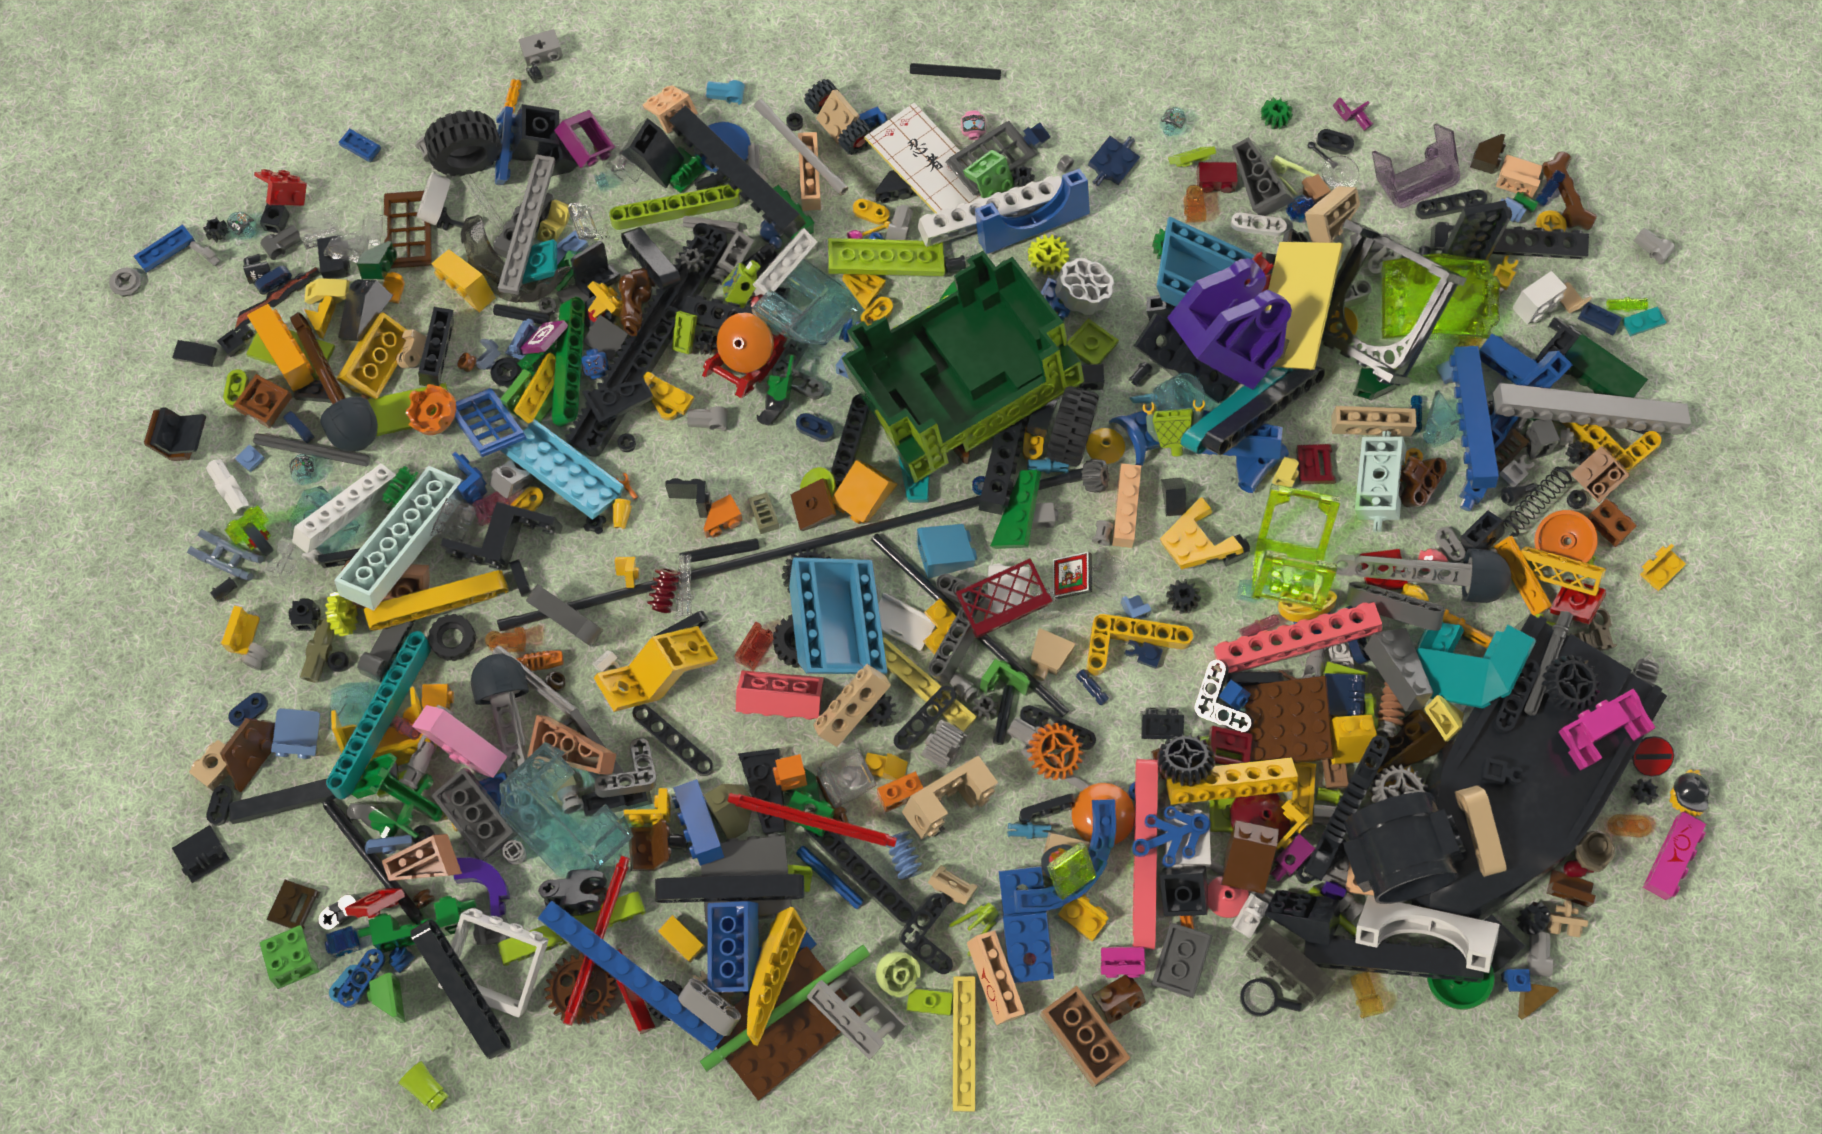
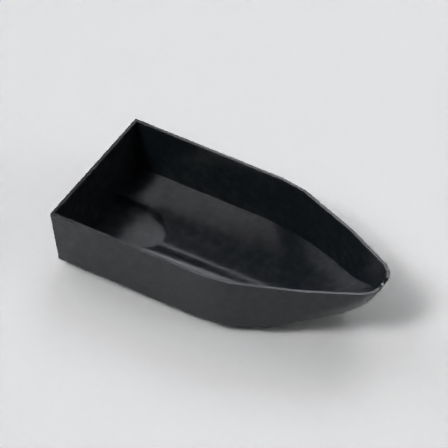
M1529 614L1514 628L1536 640L1528 659L1535 660L1540 667L1554 630L1552 629L1553 626L1546 623L1547 619L1543 616L1536 617L1533 614ZM1570 634L1566 635L1558 657H1566L1567 655H1573V657L1581 656V661L1588 660L1587 666H1594L1592 672L1599 674L1595 679L1601 682L1596 687L1600 692L1595 695L1597 699L1589 708L1569 713L1568 710L1561 711V706L1554 707L1555 701H1547L1550 695L1544 693L1535 716L1524 712L1526 700L1514 728L1507 734H1500L1494 729L1493 722L1504 698L1499 696L1490 701L1491 705L1485 708L1466 706L1463 711L1462 728L1439 751L1425 782V785H1428L1426 792L1432 793L1435 796L1439 810L1445 809L1447 815L1452 814L1458 828V832H1455V835L1459 834L1466 852L1462 853L1464 860L1454 863V867L1459 874L1457 880L1436 892L1412 899V905L1483 920L1506 906L1554 870L1576 848L1595 822L1644 737L1642 736L1633 741L1624 727L1593 743L1602 758L1580 771L1568 753L1570 748L1559 731L1578 720V715L1588 709L1592 712L1597 709L1595 706L1606 699L1610 702L1632 689L1639 696L1646 714L1653 721L1667 697L1666 694L1661 692L1663 688L1658 685L1651 686L1631 673L1632 670ZM1531 666L1526 667L1527 671L1523 677L1527 678L1532 672ZM1564 668L1560 671L1558 680L1562 679ZM1518 682L1515 684L1517 691L1521 693L1526 692V686L1523 683ZM1580 688V694H1578V699H1580L1583 694V688ZM1507 701V707L1510 710L1518 709L1515 701ZM1506 715V717L1502 721H1500L1502 723L1501 726L1503 728L1508 726L1506 722L1510 717L1509 715ZM1485 758L1508 762L1507 768L1509 769L1513 767L1523 769L1521 774L1513 773L1514 778L1521 780L1520 784L1512 785L1506 779L1503 785L1481 780ZM1476 785L1483 788L1488 796L1506 863V871L1485 877L1482 875L1478 865L1465 812L1460 809L1455 796L1456 791Z

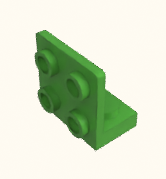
M990 150L963 170L965 177L977 183L982 198L991 197L997 192L1004 193L1014 188V180L1006 157L994 150Z
M525 369L500 399L506 409L521 420L523 419L514 412V409L532 380L531 373ZM549 392L534 418L539 423L543 421L552 409V392Z
M996 658L981 678L979 690L985 694L989 690L993 691L999 683L998 679L1014 686L1017 691L1025 696L1030 685V681L1024 673L1014 671L1004 660L999 661Z
M300 925L260 942L269 980L277 989L320 972L317 963L310 955L305 934Z

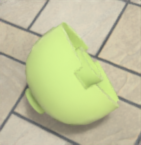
M895 951L886 954L879 961L876 968V979L880 988L896 997H903L912 992L916 987L914 983L917 977L920 978L921 974L920 965L917 960L904 952Z

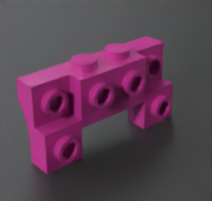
M1634 689L1610 702L1607 699L1595 706L1597 709L1592 712L1589 709L1578 715V720L1559 731L1570 748L1568 753L1580 771L1602 758L1593 744L1624 727L1633 741L1656 728L1646 714L1640 698Z

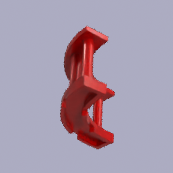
M762 294L755 296L750 306L756 308L757 313H760L761 310L781 321L784 325L779 335L776 336L772 333L773 351L768 362L759 370L744 373L746 375L741 378L721 367L724 362L719 353L708 358L703 365V377H707L713 372L736 385L735 395L739 398L748 395L754 390L753 385L757 381L761 383L766 378L784 351L785 347L783 346L788 337H793L803 317L798 312L787 316L765 304L766 297ZM738 340V346L740 347L742 342Z

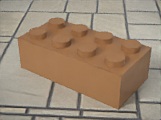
M1078 986L1072 988L1041 1012V1018L1093 1088L1130 1060V1056Z

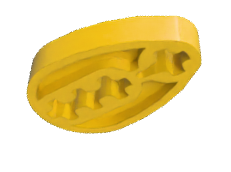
M1316 587L1289 588L1284 590L1279 596L1278 611L1285 619L1293 622H1299L1303 619H1315L1319 615L1327 614L1335 607L1337 595L1333 591Z

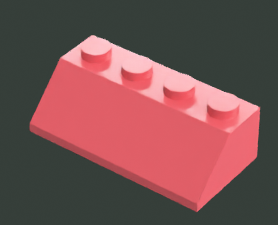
M742 670L736 689V712H742L743 714L757 713L765 716L781 715L786 718L803 717L808 720L817 719L820 715L824 677Z

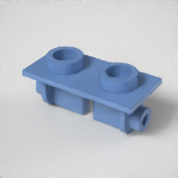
M531 319L522 322L505 354L519 360L527 355L523 354L519 348L539 328L533 325L534 322Z

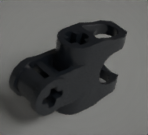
M586 869L570 870L567 873L566 879L544 881L539 886L538 892L544 898L546 907L553 901L571 916H582L601 909L602 903L599 896L588 893L606 886L607 879L604 873L600 871ZM587 902L594 903L595 905H589Z

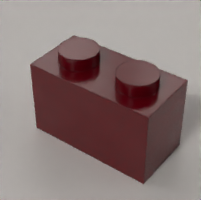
M1198 162L1196 170L1197 191H1203L1204 193L1213 191L1230 193L1235 191L1238 182L1236 162Z

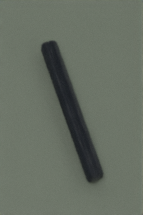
M921 63L910 64V74L990 80L1001 79V69Z

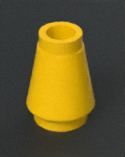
M615 499L612 504L613 528L618 529L621 527L626 529L632 509L630 500Z

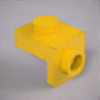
M615 557L616 575L625 576L626 588H634L635 581L639 580V567H636L635 557Z

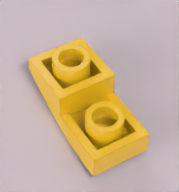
M674 915L658 930L690 963L705 947Z

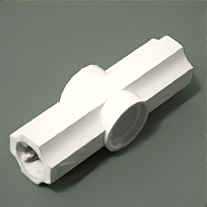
M219 459L209 462L206 467L207 472L215 482L214 486L223 500H226L234 515L241 516L248 512L251 506L242 494V489L236 479L229 473L223 461Z

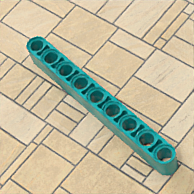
M1271 367L1253 390L1245 385L1189 428L1181 438V445L1197 454H1202L1207 450L1202 446V440L1209 430L1294 369Z
M415 631L407 637L329 774L326 785L336 798L345 799L353 792L429 656L432 648L422 632Z

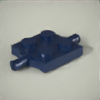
M1112 136L1107 138L1088 162V166L1098 174L1092 181L1093 184L1099 187L1104 179L1110 180L1117 185L1122 182L1140 159V156L1130 149V146L1135 142L1134 138L1129 136L1124 143L1117 141Z

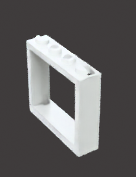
M468 909L460 916L451 944L459 959L471 922L537 947L520 1000L476 984L489 1007L519 1018L528 1007L549 939L543 937V934L540 932L524 930L519 924H508L503 922V919L500 917H489L482 914L481 910Z

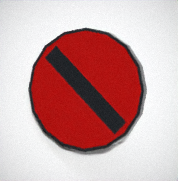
M1645 737L1632 756V762L1636 770L1643 775L1650 777L1659 776L1668 771L1673 764L1674 750L1671 744L1662 737Z

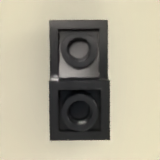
M178 340L172 358L177 361L191 362L199 366L212 367L217 348Z

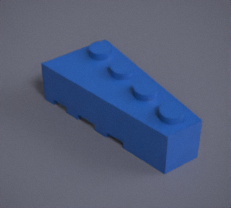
M1204 410L1203 417H1205L1211 411ZM1264 424L1223 455L1280 459L1283 427ZM1208 449L1202 453L1208 455H1218Z

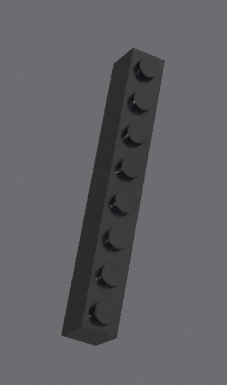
M1339 935L1333 936L1330 945L1308 942L1306 940L1304 944L1303 966L1481 983L1484 979L1483 971L1466 968L1467 963L1463 953L1460 950H1456L1454 946L1434 948L1432 944L1411 946L1410 942L1389 944L1388 940H1383L1376 948L1355 943L1356 938L1354 940H1346L1344 936Z

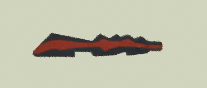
M317 267L308 272L299 273L295 278L288 279L284 284H280L277 290L268 292L266 300L240 311L234 331H238L251 322L247 316L251 312L266 304L274 308L287 299L292 292L301 290L311 282L313 277L320 274Z

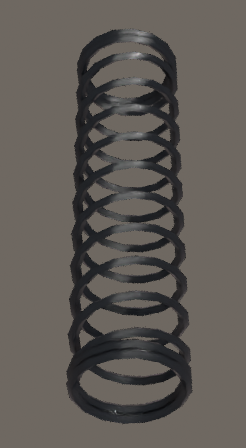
M1559 466L1555 467L1551 474L1547 475L1546 479L1542 480L1540 485H1537L1535 490H1532L1530 495H1527L1525 500H1522L1520 505L1516 506L1515 510L1511 511L1510 515L1503 519L1507 527L1508 523L1516 531V533L1510 532V536L1517 537L1520 534L1519 529L1524 530V524L1529 525V519H1535L1534 513L1540 514V509H1545L1544 503L1550 504V498L1555 499V493L1560 494V488L1565 489L1566 484L1572 482V477L1566 469ZM1556 471L1565 474L1569 481L1567 482L1559 478ZM1551 476L1553 481L1552 476L1558 478L1564 484V487L1547 480V478ZM1546 481V484L1549 486L1548 482H1551L1559 489V492L1552 491L1549 487L1542 485V483ZM1541 486L1543 491V487L1549 489L1554 497L1547 496L1542 491L1537 490V488ZM1536 492L1537 496H1539L1537 492L1542 493L1547 497L1549 502L1541 500L1540 498L1532 495V493ZM1531 497L1532 501H1534L1532 497L1538 499L1544 507L1542 508L1528 501L1527 498ZM1525 502L1527 506V502L1531 503L1539 512H1532L1529 508L1522 506V503ZM1518 507L1521 508V511H1523L1522 507L1532 513L1533 518L1528 515L1526 516L1520 511H1516ZM1513 512H1515L1516 516H1518L1517 512L1522 514L1528 520V523L1521 522L1518 518L1511 516ZM1512 518L1519 521L1522 524L1523 528H1520L1517 525H1515L1513 523Z

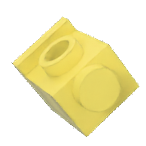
M1284 456L1272 483L1290 491L1299 474V471L1296 470L1299 462L1294 458Z

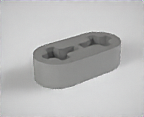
M1440 528L1435 534V541L1449 562H1461L1465 556L1462 544L1450 528ZM1442 533L1444 535H1449L1447 540L1440 538ZM1453 550H1454L1455 552L1458 551V552L1460 553V554L1458 555V558H1457L1456 555H1455V556H1452V555H1451V553L1453 552Z

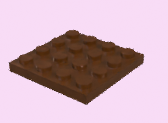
M1325 676L1243 686L1244 689L1251 693L1248 702L1244 706V712L1250 714L1254 719L1253 728L1246 731V733L1252 734L1250 762L1292 758L1293 763L1334 759L1327 678Z

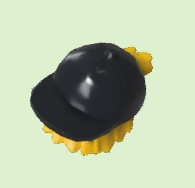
M1690 769L1685 774L1679 776L1670 791L1669 800L1673 808L1676 810L1680 809V812L1691 814L1694 817L1700 816L1708 808L1710 792L1709 785L1701 776L1699 770L1693 771Z

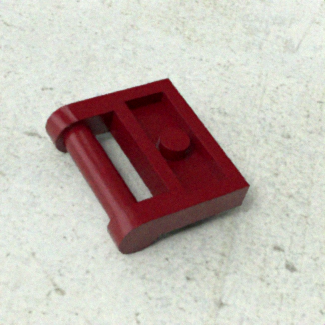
M1297 445L1296 453L1297 461L1299 462L1300 485L1335 484L1336 478L1333 475L1331 461L1332 445ZM1318 453H1323L1325 475H1320Z
M1217 726L1210 727L1208 745H1211L1214 754H1216V750L1241 755V760L1215 755L1214 761L1216 764L1230 765L1250 762L1252 734Z

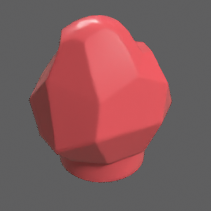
M1436 549L1420 550L1418 560L1448 562L1447 557ZM1423 568L1422 571L1430 572V569Z

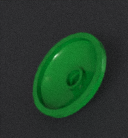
M1490 966L1489 973L1484 972V979L1481 983L1465 981L1457 983L1454 980L1427 978V982L1432 994L1442 1004L1457 1010H1468L1481 1005L1489 997L1494 986V972L1492 966Z

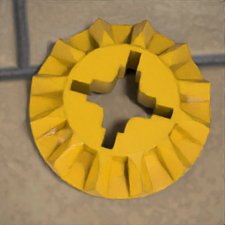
M1548 210L1538 215L1535 223L1537 228H1545V231H1552L1550 226L1546 225L1551 219L1552 225H1555L1552 229H1563L1565 232L1567 227L1566 220L1560 213Z

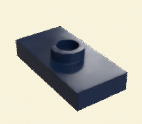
M1587 302L1577 319L1613 336L1622 317Z

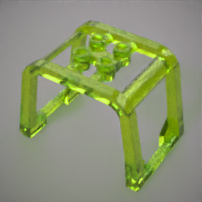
M1271 484L1256 541L1251 598L1258 600L1264 598L1310 607L1314 611H1322L1337 572V563L1324 561L1341 503V497ZM1291 496L1319 501L1318 508L1327 516L1318 547L1266 538L1275 506L1288 503ZM1302 579L1313 580V586L1304 585ZM1266 585L1269 586V590L1272 593H1280L1283 590L1288 591L1292 597H1300L1301 593L1312 594V602L1262 593Z

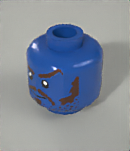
M597 348L586 351L587 355L581 359L585 374L591 376V379L606 376L605 370H609L606 353L598 352Z

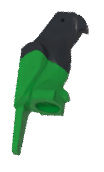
M790 355L786 378L770 375L769 379L766 380L769 390L765 398V410L761 412L760 416L757 415V421L762 425L771 426L789 406L793 378V355Z

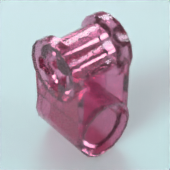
M496 491L474 502L470 509L472 512H475L478 524L484 526L490 523L496 502L505 500L504 504L510 505L509 498H505Z

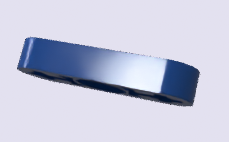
M368 950L338 993V1001L342 1006L346 1008L356 1006L369 988V982L375 979L385 964V955L380 950ZM379 954L377 958L380 961L378 963L374 962L370 967L374 970L372 973L363 968L364 964L367 967L371 964L372 961L369 959L371 955L376 956ZM360 972H365L368 976L364 984H357L356 976ZM351 983L361 989L359 992L354 990L352 993L354 999L352 1001L348 1000L345 1003L346 998L343 996L345 993L350 994L352 992Z

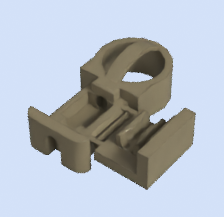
M1598 608L1596 613L1602 615L1604 619L1603 625H1599L1594 621L1595 614L1589 625V633L1584 634L1583 631L1578 632L1574 636L1597 648L1599 651L1613 649L1617 644H1613L1609 627L1612 626L1610 615L1605 609Z

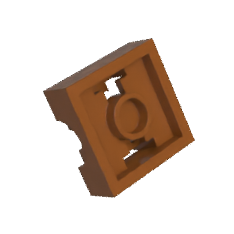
M256 374L233 406L239 413L255 418L260 424L270 429L292 399L289 391ZM271 402L275 403L271 410L267 408Z

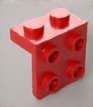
M261 169V172H254L255 177L268 183L266 203L269 205L304 206L307 183L300 180V177L291 175L286 170L273 172L268 169Z

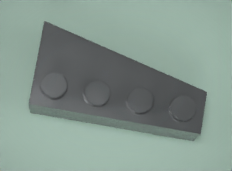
M1248 137L1232 145L1252 210L1255 213L1266 216L1295 201L1254 141Z
M1407 628L1374 632L1364 648L1365 652L1406 712L1423 709L1433 691Z

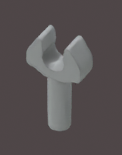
M195 241L190 243V248L204 256L213 266L220 261L210 248H204Z

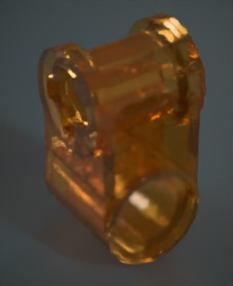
M1190 185L1183 199L1184 216L1187 217L1185 222H1205L1206 206L1203 190L1198 185Z

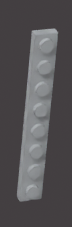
M535 156L499 282V292L519 294L556 162L554 157Z

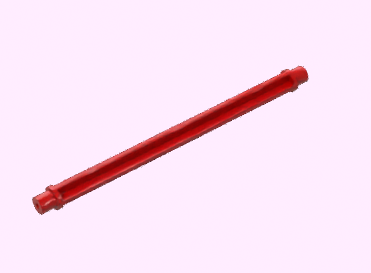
M730 793L727 801L736 804L735 806L885 847L886 845L895 847L897 838L886 833L742 794Z
M621 856L619 863L616 864L593 931L601 939H604L620 889L629 868L627 866L630 858ZM586 956L584 957L564 1013L563 1024L572 1026L574 1019L578 1016L577 1014L595 965Z

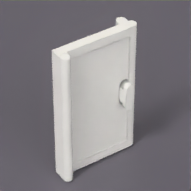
M883 593L878 603L882 632L922 651L925 645L923 640L933 632L936 626L925 613Z

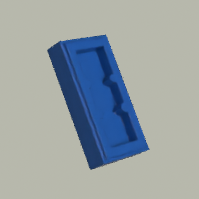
M350 128L338 142L341 147L370 163L381 150L379 144Z

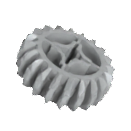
M1392 765L1389 770L1384 768L1382 774L1378 773L1376 775V780L1372 782L1373 788L1370 790V793L1374 795L1371 799L1372 802H1378L1398 796V788L1401 794L1426 792L1428 785L1422 784L1424 777L1418 778V771L1414 772V774L1410 772L1411 767L1403 770L1402 765H1399L1398 769ZM1397 780L1395 785H1389V787H1384V784H1386L1387 782Z

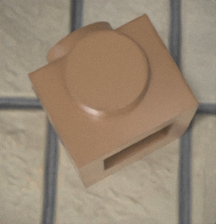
M1319 174L1313 177L1308 176L1302 181L1303 194L1306 199L1311 200V207L1331 192Z

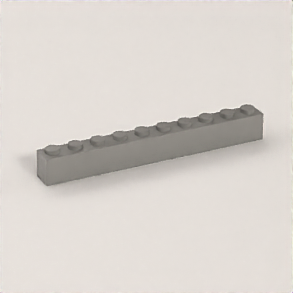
M1500 383L1492 393L1495 414L1504 416L1536 418L1544 421L1551 419L1563 423L1591 424L1600 427L1609 426L1618 429L1627 428L1637 431L1672 433L1673 435L1682 434L1691 425L1688 404L1503 383Z

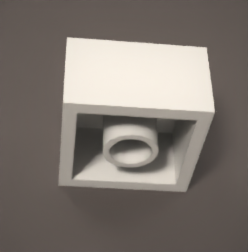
M1550 271L1524 289L1512 309L1527 325L1532 321L1537 323L1544 317L1543 314L1545 312L1551 313L1558 307L1557 303L1564 298L1563 293L1567 287Z

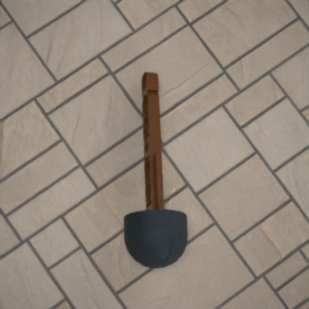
M297 312L290 317V320L295 330H297V334L332 403L320 418L322 428L329 441L338 449L355 452L363 450L374 441L377 435L378 424L376 415L367 399L362 397H345L308 321L300 312Z

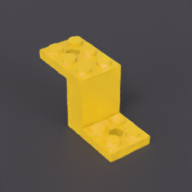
M696 626L651 637L629 666L597 673L594 676V680L613 712L662 699L685 671L715 664L719 658L700 628Z

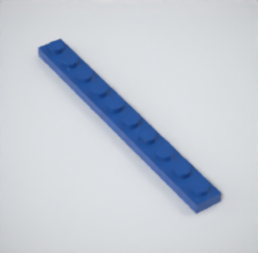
M553 901L539 915L538 920L710 1051L713 1052L723 1039V1035L717 1033L683 1006L676 994Z

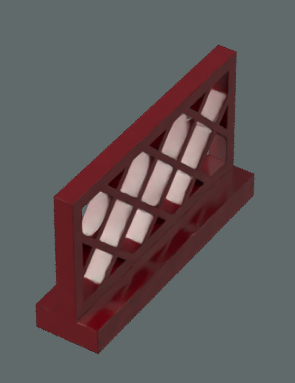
M1031 558L956 592V596L976 639L1043 609L1053 602ZM1029 565L1032 571L1030 579L1018 575L1021 567ZM1009 575L1014 577L1011 588L999 584L1002 576ZM1016 579L1028 582L1025 593L1013 589ZM989 583L996 586L992 596L981 593L984 584ZM1030 583L1039 586L1042 594L1038 596L1027 594ZM998 587L1009 591L1006 601L994 597ZM967 592L977 594L974 604L966 603L962 594ZM1012 592L1023 596L1020 604L1014 605L1008 602ZM979 595L991 599L987 610L975 606ZM993 600L1005 604L1001 613L997 614L989 611ZM974 609L986 613L984 620L975 624L972 618Z

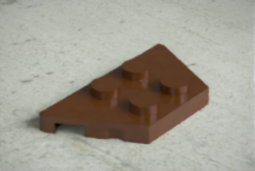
M246 718L221 750L220 755L226 763V769L228 774L232 776L235 783L234 788L237 791L242 792L271 754L275 722Z

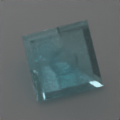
M368 682L345 683L331 689L328 730H332L331 711L336 710L342 727L351 724L358 725L373 699V688Z

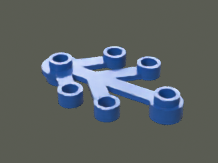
M1173 806L1167 807L1164 811V817L1167 820L1177 819L1187 824L1182 827L1162 821L1153 814L1147 815L1144 820L1146 827H1156L1167 833L1148 841L1137 839L1132 845L1133 854L1137 857H1145L1150 849L1172 841L1167 854L1162 859V863L1167 868L1173 867L1182 837L1191 833L1188 845L1182 850V856L1188 860L1192 859L1195 855V847L1199 836L1207 833L1210 828V820L1206 815L1197 813L1190 816L1177 811ZM1172 810L1174 812V816H1168L1167 811ZM1153 818L1155 824H1148L1147 819ZM1195 822H1202L1203 827L1197 828ZM1143 846L1144 852H1138L1136 847ZM1186 849H1190L1192 851L1191 856H1187L1185 854ZM1165 858H1172L1173 863L1167 864Z

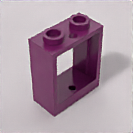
M590 110L563 120L554 130L580 168L587 165L591 167L599 160H607L611 157V152L615 148ZM582 127L598 152L590 155L574 133V130Z

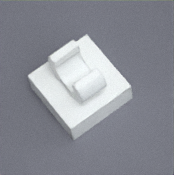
M608 650L592 664L601 672L608 671L610 665L620 668L619 664L615 662L617 657Z

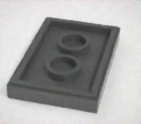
M1170 922L1151 985L1194 999L1213 936Z

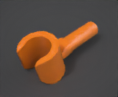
M623 473L625 480L619 482L624 485V488L635 500L638 496L631 488L627 474Z

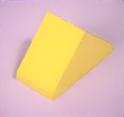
M1437 695L1424 708L1445 741H1449L1462 728L1464 713L1442 696Z

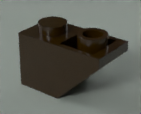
M1500 134L1480 142L1474 152L1470 168L1492 174L1494 168L1498 169L1502 159L1499 158V154H1503L1506 143L1503 142L1505 134Z

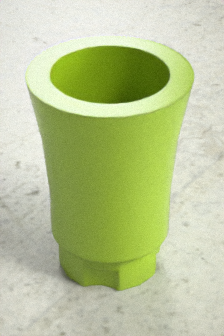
M422 1061L415 1064L398 1082L399 1085L413 1094L425 1107L428 1106L432 1112L437 1110L449 1097Z

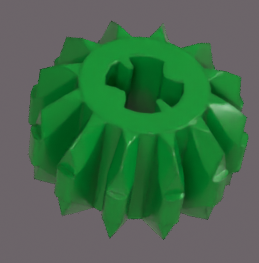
M1274 97L1271 101L1266 100L1260 111L1261 120L1265 121V126L1272 124L1271 128L1273 129L1277 125L1280 130L1282 126L1288 125L1293 116L1292 106L1288 105V100L1283 102L1281 97L1278 100Z

